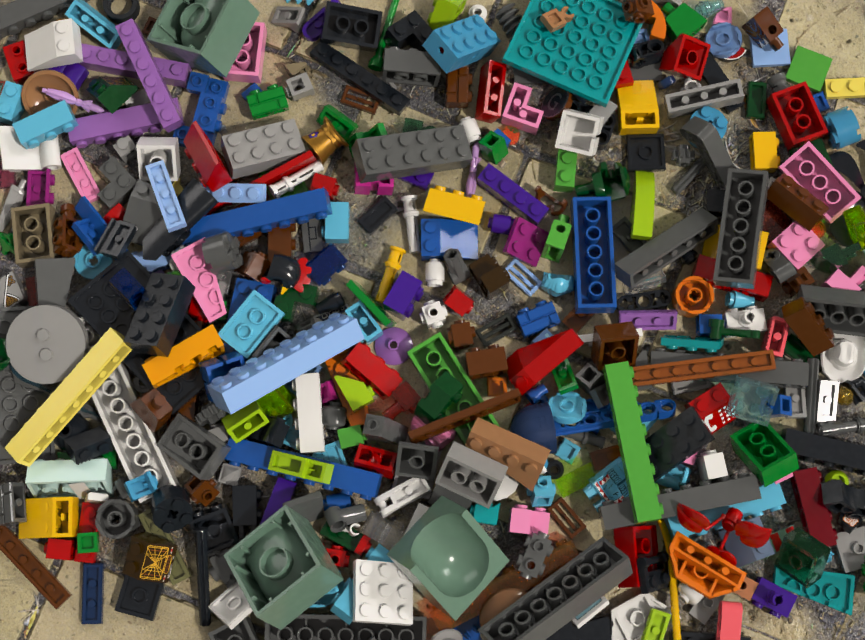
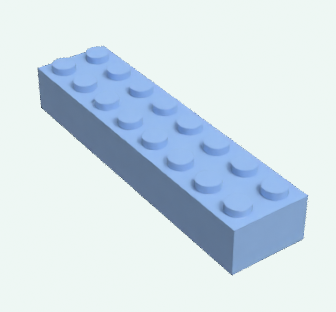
M338 312L328 316L327 320L314 323L312 328L298 332L296 337L286 339L280 342V345L276 348L267 349L263 352V355L247 360L245 365L231 369L227 375L214 378L212 383L207 385V388L215 406L229 414H233L364 340L357 318Z

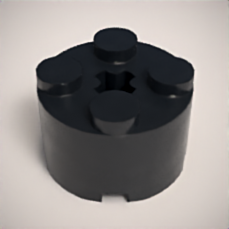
M165 485L153 493V497L150 500L153 522L163 532L171 533L182 529L192 522L193 509L186 489L181 486L179 488L174 487V485Z

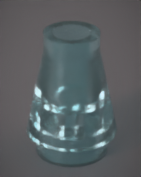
M722 0L700 1L695 6V11L705 19L724 9Z

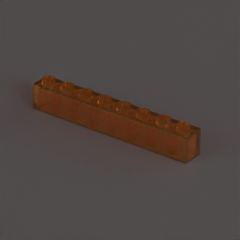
M564 538L555 543L557 547L553 548L550 557H545L543 564L546 567L541 576L538 575L537 578L532 577L529 580L520 576L521 571H518L517 567L514 568L513 565L502 570L504 574L498 577L495 576L456 621L435 606H432L433 610L430 611V614L438 630L453 629L480 615L484 602L499 590L517 588L526 591L540 584L579 555L573 541H567ZM533 561L528 562V568H534L535 563Z

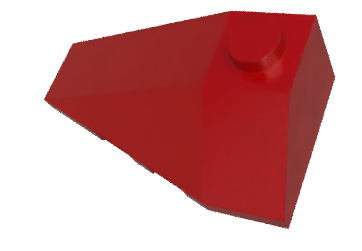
M571 328L517 349L506 359L508 365L507 374L510 382L515 388L519 389L521 395L525 394L581 347L584 342Z

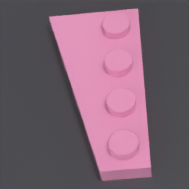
M202 238L172 254L171 258L181 275L185 276L196 287L193 296L208 322L211 323L226 315L227 312L217 277L210 271L212 269L211 264H206L202 252V243L205 241Z

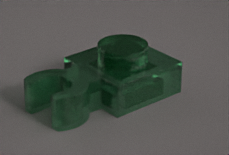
M405 117L402 133L433 129L435 127H423L424 121Z

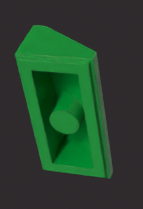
M331 105L324 106L316 120L317 123L323 125V118L326 116L346 142L359 126Z

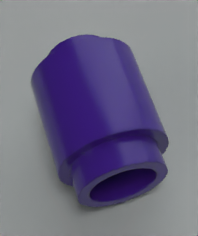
M494 214L493 217H489L488 228H491L492 233L509 235L514 219L511 218L512 216Z

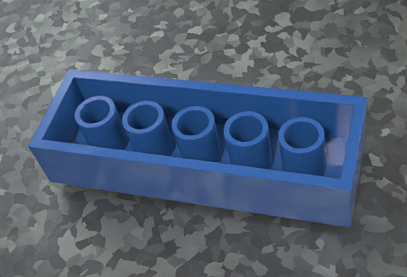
M573 197L570 210L575 314L614 313L617 308L611 197Z

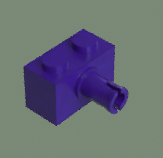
M757 577L755 581L759 584L751 598V604L759 609L767 608L770 610L769 614L778 619L780 617L788 618L798 596L763 577Z

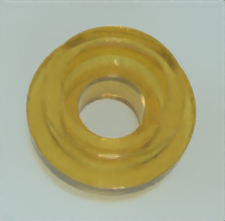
M845 386L840 387L838 403L840 405L852 404V391Z

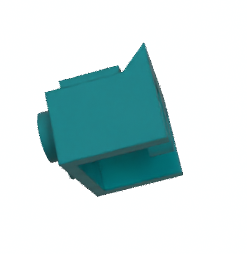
M500 503L494 507L491 504L489 509L479 504L471 505L469 513L478 523L497 525Z

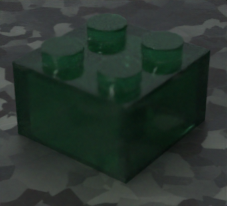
M796 527L784 536L775 566L804 587L809 588L821 579L831 548L800 527Z

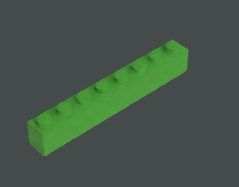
M628 361L607 364L603 367V373L635 524L658 521L662 519L661 515H664L662 503L658 502L657 495L660 494L658 483H654L653 479L655 468L654 464L650 463L649 455H651V449L644 437L647 435L645 424L641 423L640 416H643L642 407L640 404H637L638 388L636 385H633L632 381L634 370L632 366H629Z

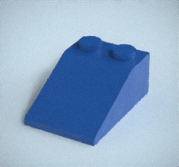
M440 218L421 219V261H429V259L434 258L445 261L443 255L450 248L458 249L463 260H478V225L465 221Z

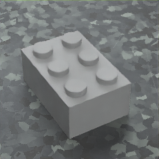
M454 441L446 455L435 483L489 509L509 467Z

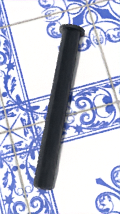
M195 527L192 531L195 532L200 626L205 627L211 624V611L208 608L210 605L206 533L209 528Z

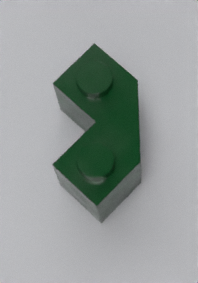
M303 284V292H298L292 288L288 289L283 295H278L275 298L274 305L285 313L280 321L293 323L297 305L316 309L320 292L319 288Z
M445 371L430 386L429 389L431 391L427 396L421 398L418 402L414 414L425 424L446 417L447 408L453 402L456 404L463 396L461 392L464 385Z

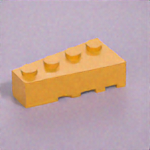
M211 324L173 346L168 357H149L144 361L145 363L142 364V367L153 387L158 388L198 367V363L216 358L225 353L224 344L214 325Z

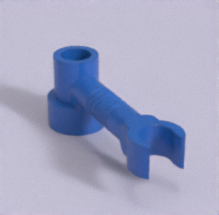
M542 383L525 393L532 405L537 404L539 401L542 403L549 401L546 396L548 390Z

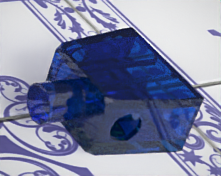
M124 267L109 280V286L136 310L145 291L144 287Z

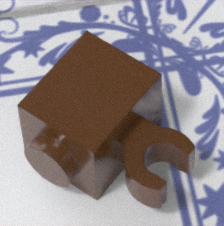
M805 266L797 270V274L782 283V289L786 294H790L793 297L798 294L801 284L811 285L815 280Z

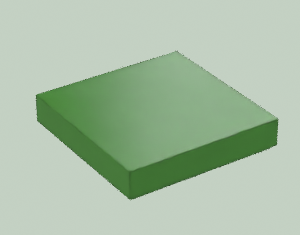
M798 45L788 67L786 81L795 85L806 81L810 91L819 93L833 59Z

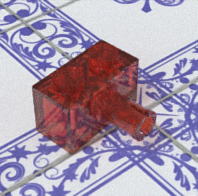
M404 381L391 392L395 403L381 414L391 420L401 412L406 414L411 412V414H414L421 397L407 381Z

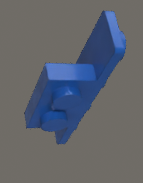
M83 196L75 206V210L82 220L74 222L71 227L91 253L97 255L94 249L108 224L89 200Z

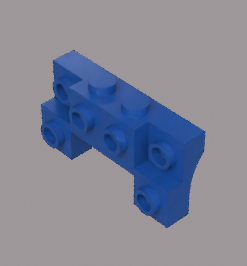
M191 71L186 89L189 93L200 95L193 122L197 121L214 146L217 132H220L222 128L221 117L226 113L227 104L225 102L230 85L227 81L213 79L209 75ZM182 126L174 131L173 137H178L179 146L186 148L183 141L190 129L189 126Z

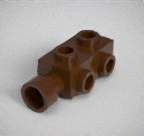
M66 203L61 205V216L56 218L53 223L54 237L52 242L54 244V253L72 258L81 251L82 242H79V236L71 227L74 222L79 221L74 219L76 216L75 205Z

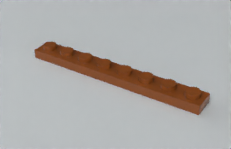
M772 349L633 367L634 378H632L633 385L637 387L771 371L776 369Z

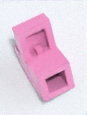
M863 265L860 266L850 277L846 276L840 269H837L824 281L821 287L860 291L862 289L859 285L865 280V267Z

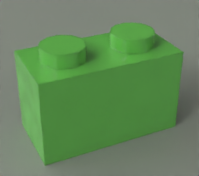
M558 149L553 191L573 192L577 153Z

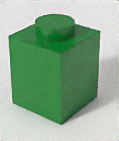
M493 131L487 133L478 142L482 157L495 165L508 154L505 138Z

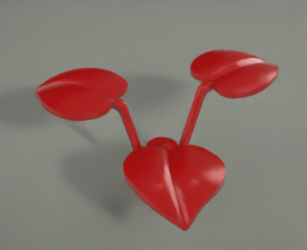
M677 504L679 523L689 531L700 533L702 529L707 531L722 521V527L726 530L720 547L717 548L709 545L706 549L734 566L737 565L735 556L723 550L730 532L735 530V534L740 536L741 542L752 548L764 546L772 532L770 528L741 521L743 514L737 508H729L726 514L722 513L718 519L710 524L708 518L700 512L683 504Z

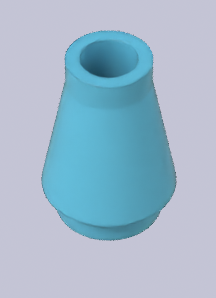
M728 291L725 295V306L730 309L746 308L755 305L754 297L738 291Z

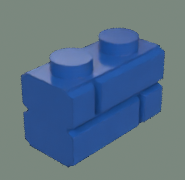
M546 300L535 304L536 307L529 310L526 307L518 311L515 319L524 339L540 333L546 328L549 329L560 324L559 316L552 301L547 303Z

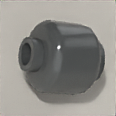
M330 401L329 405L323 406L322 423L325 425V429L338 430L346 425L347 409L341 406V402Z

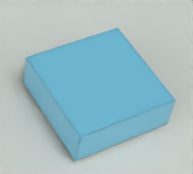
M564 438L554 455L571 465L581 447Z

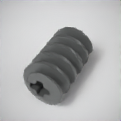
M515 3L503 6L496 14V19L500 20L499 24L503 26L502 30L506 33V37L510 39L509 43L520 23L519 20L522 18L521 14L515 15L519 11L518 8L512 9Z

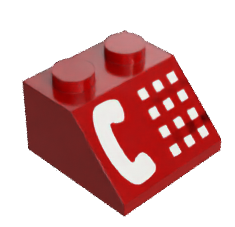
M721 382L684 405L686 409L690 406L696 409L712 434L738 417L732 398Z

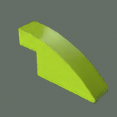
M635 171L629 220L632 223L630 237L632 239L649 241L652 238L655 203L654 172Z

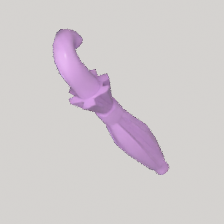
M42 89V92L59 102L65 100L68 104L81 106L88 113L90 110L98 114L107 112L105 108L93 104V100L82 101V99L75 98L73 95L61 90Z
M479 141L475 142L472 147L471 154L473 160L470 162V173L466 182V196L468 197L475 194L477 185V166L481 160L479 158Z

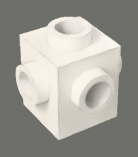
M435 300L424 303V306L421 307L422 313H419L422 324L426 323L428 329L431 327L436 329L443 326V323L446 322L445 316H448L445 305L441 306L440 301L435 302ZM436 310L437 315L432 316L430 312Z

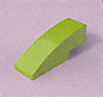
M272 450L268 470L325 484H330L334 469L333 464Z

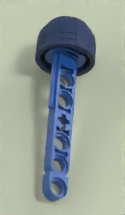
M671 399L637 403L641 405L642 412L646 409L653 411L650 414L643 412V416H640L641 423L653 421L657 418L659 420L671 418L676 413V403ZM548 402L528 405L520 409L512 419L510 432L550 449L549 454L557 452V436L615 426L611 408L586 412L585 417L581 421L576 422L575 426L563 424V427H561V423L554 421ZM668 406L672 409L666 411L663 410L662 407ZM587 419H594L595 422H594V423H587L586 420H587Z

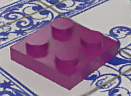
M515 217L502 252L531 267H537L549 232L521 217Z

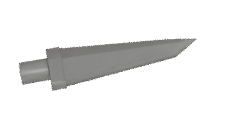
M22 178L18 186L13 184L10 186L0 213V232H3L11 220V208L20 207L27 197V191H25L27 181Z

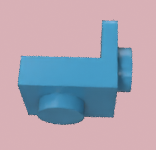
M147 471L144 475L125 482L124 486L131 502L153 494L158 489V481L155 475Z

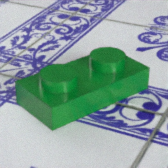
M567 358L552 370L560 395L579 389Z

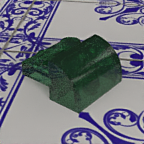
M859 242L841 250L839 244L836 243L819 251L810 261L819 271L833 273L847 265L848 261L852 260V258L858 256L856 252L862 248Z

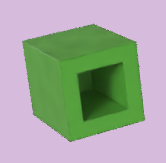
M360 425L337 430L342 450L358 447L359 443L365 445L364 440H368L362 434L363 429H361Z

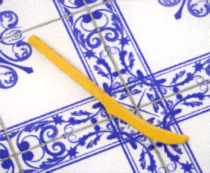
M660 519L657 522L664 538L666 552L669 555L668 547L671 543V537L664 521ZM669 555V589L673 640H681L677 579L674 578Z

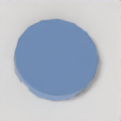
M718 23L713 25L708 33H706L705 43L711 45L709 52L713 57L720 59L729 58L740 50L742 33L737 26L731 25V23Z

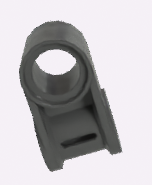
M772 248L765 251L763 260L767 264L768 271L779 284L797 274L792 263L777 249Z

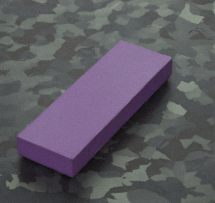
M619 310L618 323L632 321L636 329L642 328V330H676L677 310Z

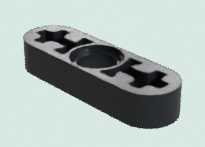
M665 289L624 295L617 300L616 309L619 312V310L664 308L671 302L672 297L670 292ZM660 294H662L663 297H667L664 303H662L661 300H658L654 302L655 305H652L653 299L659 298ZM646 297L649 301L648 306H640L638 299ZM632 298H635L634 304L629 305L627 309H624L623 306H620L623 300H625L626 303H631L633 301Z

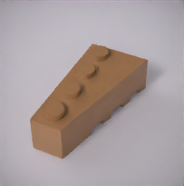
M479 417L475 421L465 444L468 448L508 466L506 474L532 492L551 451Z

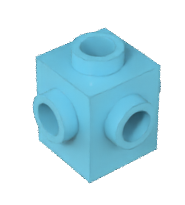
M540 475L533 492L526 488V494L530 496L532 507L551 506L556 493L555 483H552L551 475Z

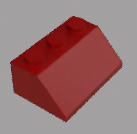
M197 121L192 122L183 141L187 148L184 151L190 160L193 159L194 163H192V166L196 173H201L202 177L199 179L205 188L209 187L214 192L233 180L208 136Z
M656 525L615 528L613 536L615 546L629 557L633 574L618 584V588L640 587L637 559L657 555ZM657 563L650 565L648 571L658 568Z

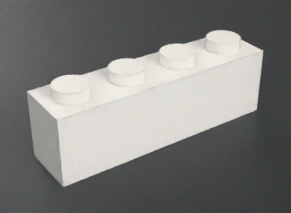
M319 372L302 374L292 380V389L296 391L297 399H293L294 411H298V418H295V430H299V438H296V448L300 450L301 454L325 452Z

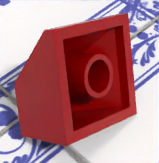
M681 33L664 51L659 70L671 75L701 81L711 45Z

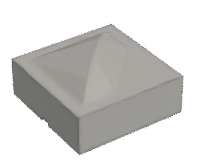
M223 463L218 482L238 486L243 468Z

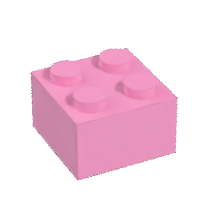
M794 221L766 247L768 249H777L792 263L797 271L826 245L812 230L809 232L798 222Z

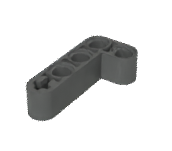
M694 116L680 128V133L686 140L696 144L713 180L719 186L724 187L727 183L728 168H736L715 126L706 120Z

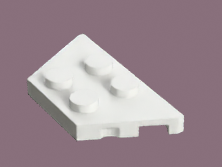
M640 593L610 609L611 639L641 640L651 607L670 614L671 609L651 594ZM672 616L670 617L668 625L672 624Z

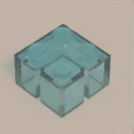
M737 374L726 413L729 416L768 427L773 409L766 405V403L768 402L770 405L775 406L780 389L776 385L759 380L757 382L755 379Z

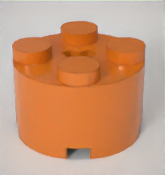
M699 276L685 278L675 287L672 293L674 309L677 310L679 315L687 318H695L703 314L714 301L713 287ZM692 294V296L696 297V299L693 300L692 298H690L689 295Z

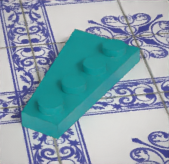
M774 565V584L852 616L855 575Z

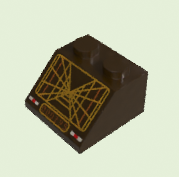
M145 531L132 535L122 573L141 581L168 583L178 545Z

